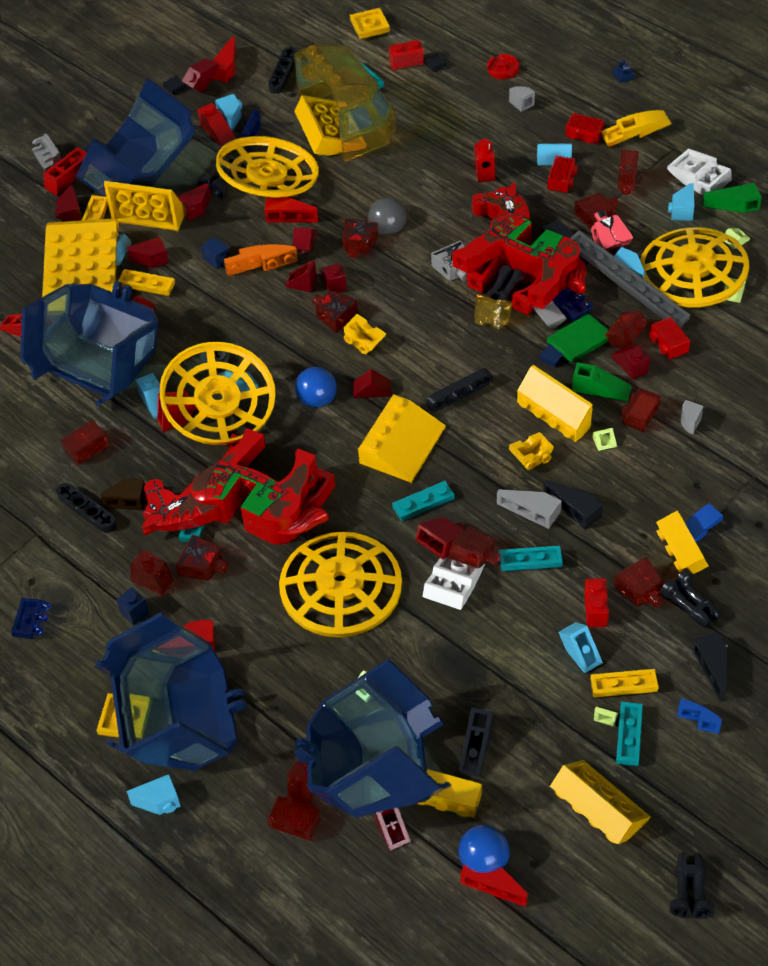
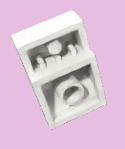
M687 149L667 166V169L686 186L694 183V191L703 196L704 192L722 189L732 180L730 168L718 165L714 157L691 149Z
M458 551L453 552L443 560L440 558L434 565L431 576L425 582L422 597L461 610L472 593L486 561Z

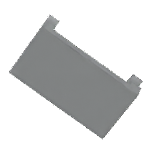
M47 133L32 141L33 145L41 143L38 147L33 148L32 151L45 171L61 160L59 151Z

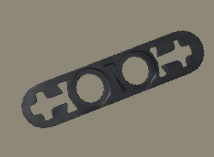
M287 47L283 50L268 82L271 93L278 94L284 90L298 58L296 48Z
M482 368L433 393L428 397L426 404L433 412L439 411L487 386L492 381L493 375L488 369Z
M64 483L57 487L56 492L60 502L104 533H109L116 528L113 514L73 485ZM78 500L85 501L80 506L74 505L75 502ZM91 510L98 511L94 516L88 515Z

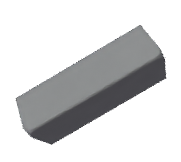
M553 301L544 309L533 306L534 310L551 330L557 328L567 319Z

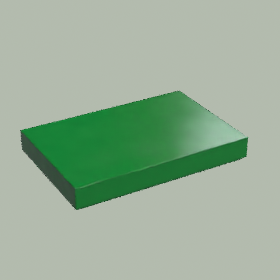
M586 314L547 337V343L555 347L565 358L573 363L613 339L614 334L590 314Z

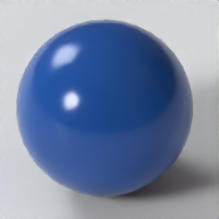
M310 367L302 371L297 377L295 393L302 404L309 407H322L332 402L335 398L337 382L332 373L327 369Z
M478 825L469 829L462 836L458 847V854L463 866L465 864L474 871L488 873L500 867L505 868L510 856V847L507 838L499 829L490 825Z

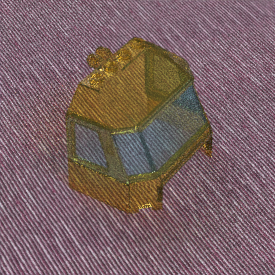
M319 43L294 54L299 100L302 95L321 98L332 93L339 109L340 138L344 161L390 143L392 133L396 129L395 109L378 89L379 84L347 46Z

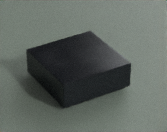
M436 53L425 58L424 64L435 72L447 66V61Z
M178 76L163 82L164 88L172 95L186 88V84Z

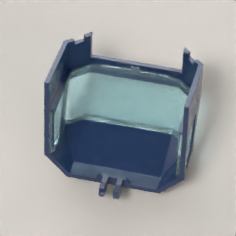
M148 78L129 116L111 140L104 145L97 139L91 141V145L85 148L87 153L76 177L105 197L107 196L104 181L152 187L186 147L195 132L194 124L191 121L190 109Z
M119 281L114 283L112 292L93 284H65L22 308L20 359L24 364L27 363L32 371L30 374L34 380L49 372L103 395L104 397L96 402V406L128 388L152 356L155 355L158 320L154 309L130 300L131 286L125 285L122 290V284Z
M162 612L108 641L105 647L107 649L102 661L98 660L94 668L111 677L120 745L110 740L105 742V744L144 764L196 771L220 759L233 750L239 742L233 712H240L247 707L245 700H239L244 697L245 693L241 688H236L229 692L225 667L208 641Z
M389 658L323 700L306 726V739L303 737L297 738L295 742L297 749L295 757L301 763H307L308 766L307 786L310 792L355 818L424 802L452 786L448 781L438 784L427 774L423 737L438 729L444 723L440 716H434L430 708L433 706L430 698Z

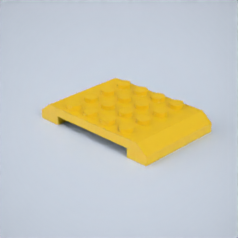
M118 218L47 223L42 297L65 284H93L112 292L113 285L116 282L117 237H119ZM63 295L47 303L46 314H59L62 311Z

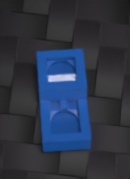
M708 503L689 518L685 524L693 539L697 542L707 535V530L722 521L723 515Z
M680 699L677 717L698 721L697 729L719 734L722 721L720 717L697 703Z

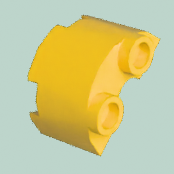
M358 314L344 327V340L348 344L354 345L363 354L372 351L386 336L385 332L377 327L372 328L368 321Z
M541 432L529 436L523 443L519 440L509 445V450L527 470H531L541 463L546 464L549 462L554 448Z

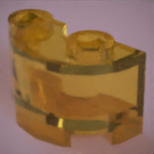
M477 295L474 312L475 323L480 325L487 323L492 324L494 328H503V325L509 324L513 302L494 300L490 297Z

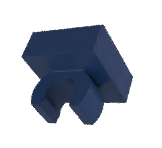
M625 60L620 61L618 66L614 67L612 71L619 83L634 79L635 73L626 64Z

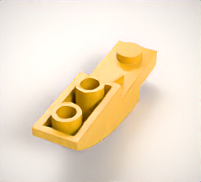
M664 110L645 111L616 120V125L601 131V135L607 146L611 147L636 135H639L640 138L671 125V122Z

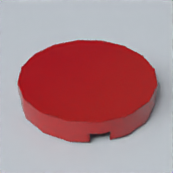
M500 54L498 57L493 56L487 64L488 73L492 77L501 80L515 77L520 69V63L514 56L509 54Z

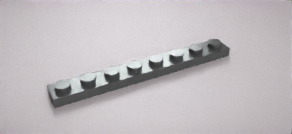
M580 230L570 238L578 244L581 257L663 320L672 317L674 322L678 324V327L681 328L690 319L691 315Z

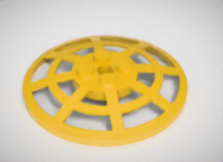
M251 136L235 139L225 144L218 151L216 157V168L220 176L233 187L254 195L265 197L297 195L310 189L318 178V165L314 157L302 147L278 138ZM265 145L268 146V151L247 153L243 147ZM275 147L290 151L298 155V157L291 161L286 157L274 154ZM234 149L241 155L232 164L222 160L227 153ZM265 157L266 159L253 160L252 158ZM273 159L282 161V162H284V163H286V164L283 165V164H281V163H279V162H277V161H275V160H273ZM244 160L248 163L246 169L237 165ZM306 161L312 170V175L302 176L298 164ZM221 165L231 169L234 179L230 178L222 170ZM292 168L297 176H287V170ZM236 171L246 174L247 178L240 179ZM311 180L305 186L294 189L301 183V181ZM285 181H295L289 187L283 184ZM247 183H254L259 185L260 188L253 187ZM268 187L280 188L279 190H267Z
M683 228L661 235L646 247L640 259L644 269V280L675 304L682 307H705L723 302L735 295L743 287L749 274V259L743 246L731 236L708 228ZM694 233L710 234V235H713V236H717V238H713V237H710V236H707V235L694 234ZM681 234H687L680 237H676L668 242H664V240L670 237H674ZM695 238L709 240L710 242L706 245L696 243ZM688 239V244L681 247L674 245L678 241ZM727 240L733 244L743 257L732 255L729 248L723 242ZM719 245L726 254H715L712 248ZM654 246L661 247L657 253L656 261L645 264L649 251ZM666 249L674 252L672 258L661 259ZM716 260L727 261L723 271L716 268ZM733 262L744 263L740 277L736 282H733L727 276ZM672 264L674 272L668 275L662 266ZM657 268L660 276L666 281L658 288L651 282L646 274V270ZM710 273L716 276L704 282H701L700 278H703L709 275ZM679 276H682L685 278L693 279V283L683 282L677 279ZM720 281H723L729 287L718 294L702 297L701 288L712 286ZM672 284L681 288L694 289L695 298L679 297L666 291Z
M207 342L185 349L171 360L165 368L160 382V403L168 421L183 435L204 444L228 445L239 442L243 435L229 439L227 432L241 427L246 422L256 425L253 431L258 432L266 424L274 408L275 384L267 366L252 352L231 343ZM214 351L230 352L243 357L244 360L238 367L225 362H215ZM206 352L208 363L200 364L188 372L179 365L182 361L198 353ZM250 363L255 365L262 373L267 386L256 389L254 382L245 372ZM216 368L226 369L234 373L230 378L217 375ZM209 369V377L204 378L200 382L193 377L195 374ZM175 371L182 377V380L178 386L177 397L165 396L166 385L170 375ZM240 377L247 383L249 391L240 392L236 384ZM187 382L195 388L194 397H183V391ZM214 394H220L223 398L220 400H215L212 398V396ZM269 394L268 408L263 419L252 416L257 406V396ZM252 398L251 406L247 413L238 408L240 400ZM167 404L178 405L182 415L189 422L184 428L178 425L172 418ZM184 405H196L199 413L195 418L190 416ZM232 414L241 418L237 423L226 426L225 418ZM206 417L217 419L218 427L206 426L201 424V422ZM197 427L208 432L219 433L221 440L202 438L190 432Z
M353 532L328 533L308 540L290 555L280 575V596L288 615L304 629L327 637L354 636L375 628L393 612L401 596V570L393 554L377 540ZM338 538L337 543L323 546L315 551L308 548L318 542ZM346 538L362 540L376 547L366 550L358 545L346 543ZM345 548L356 550L362 553V555L356 559L345 556ZM337 549V556L327 560L319 555L327 550ZM384 552L389 557L395 570V576L383 574L381 565L375 557L377 554ZM300 553L307 556L300 566L298 575L286 577L287 570L292 561ZM370 559L377 573H364L361 565ZM312 560L320 565L316 573L304 574L306 567ZM337 576L345 577L343 581L335 580ZM316 581L318 590L310 597L305 590L304 582ZM365 581H376V585L369 596L362 591ZM383 582L395 584L391 599L381 610L373 601L379 595ZM296 583L298 585L299 593L305 601L298 611L288 599L286 585ZM324 596L329 600L335 601V608L326 607L317 602ZM355 596L362 601L354 606L343 608V601L350 600ZM366 607L375 615L363 623L343 627V615L356 613ZM311 608L324 614L335 615V627L316 624L306 619L304 615Z

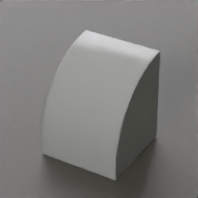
M523 86L512 87L509 89V102L522 112L534 106L535 92Z
M685 400L682 407L681 424L687 432L694 434L702 418L703 406Z

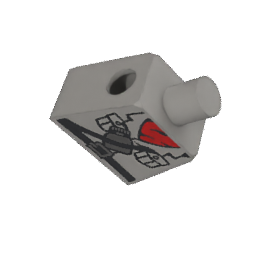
M460 240L431 253L432 267L449 281L457 278L467 281V273L453 267L452 253L457 249L465 247Z

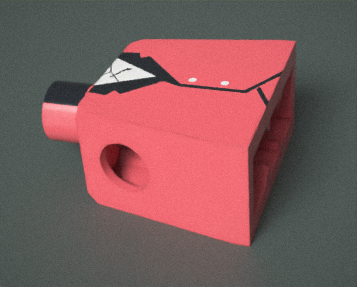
M604 210L595 213L598 222L591 228L595 243L607 252H610L631 242L633 236L618 215L608 218Z

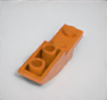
M278 244L239 249L240 255L224 259L228 276L262 267L264 271L298 262L295 246Z

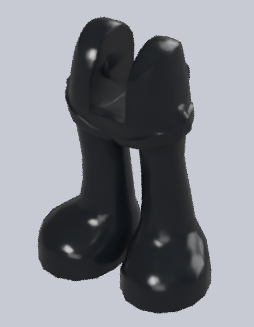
M230 157L225 159V161L232 164L234 159ZM240 162L237 166L243 168V162ZM221 165L222 170L233 179L231 169ZM217 170L198 181V187L208 183L210 192L213 191V194L218 199H224L228 193L226 187L228 182L220 177Z
M508 265L499 267L497 271L498 278L493 288L486 294L483 308L489 310L495 304L493 311L496 314H499L509 304V299L516 287L525 288L529 283L526 274L519 269H515L513 272L512 267ZM506 282H508V284H507L506 288L504 289V291H503V292H500V290L502 289V287L504 286V284H505Z
M685 569L678 575L676 580L670 579L662 586L660 593L665 598L673 600L685 609L690 618L698 625L707 628L710 626V620L716 622L720 619L721 615L714 606V603L703 597L692 586L693 573L689 569ZM680 591H682V592H683L686 596H688L694 603H696V606H694L687 598H685L684 595H683Z
M680 852L677 865L674 868L677 876V898L670 902L669 911L672 915L679 918L690 917L689 880H693V917L695 919L708 918L715 911L712 901L705 898L704 877L707 874V869L704 866L701 853H695L694 865H688L686 853Z

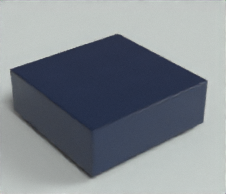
M549 344L540 354L539 360L556 367L564 356Z

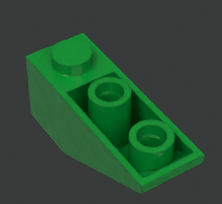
M755 183L704 192L702 206L746 213L760 210L762 196Z
M577 362L573 375L572 391L629 401L632 385L595 365Z

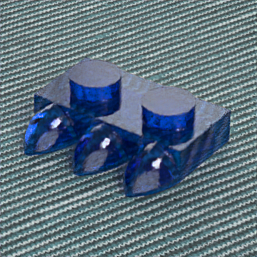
M258 109L253 110L251 117L248 118L247 124L241 131V138L257 135L261 127Z
M569 288L559 292L552 300L572 322L589 314L594 304L593 302L583 303L586 295H576V292Z
M21 598L11 630L12 636L33 639L34 635L42 633L44 629L37 623H42L48 619L42 611L51 608V605L41 599Z

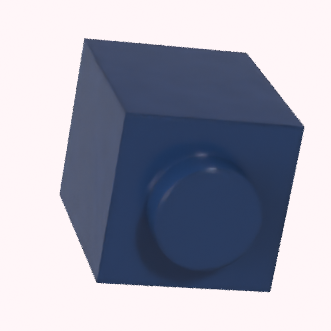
M215 237L201 246L203 259L217 269L225 264L224 259L230 257L228 246Z
M133 587L116 599L120 613L133 625L149 613L145 598Z

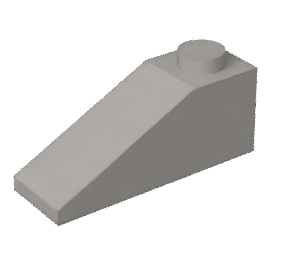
M501 489L497 491L498 505L548 529L561 512V500L545 492Z

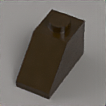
M137 478L123 479L101 493L103 507L143 510L146 497L144 480Z

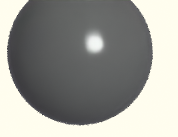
M383 197L371 205L368 212L369 223H376V226H371L374 231L381 234H393L403 229L406 225L407 211L399 200L393 197Z

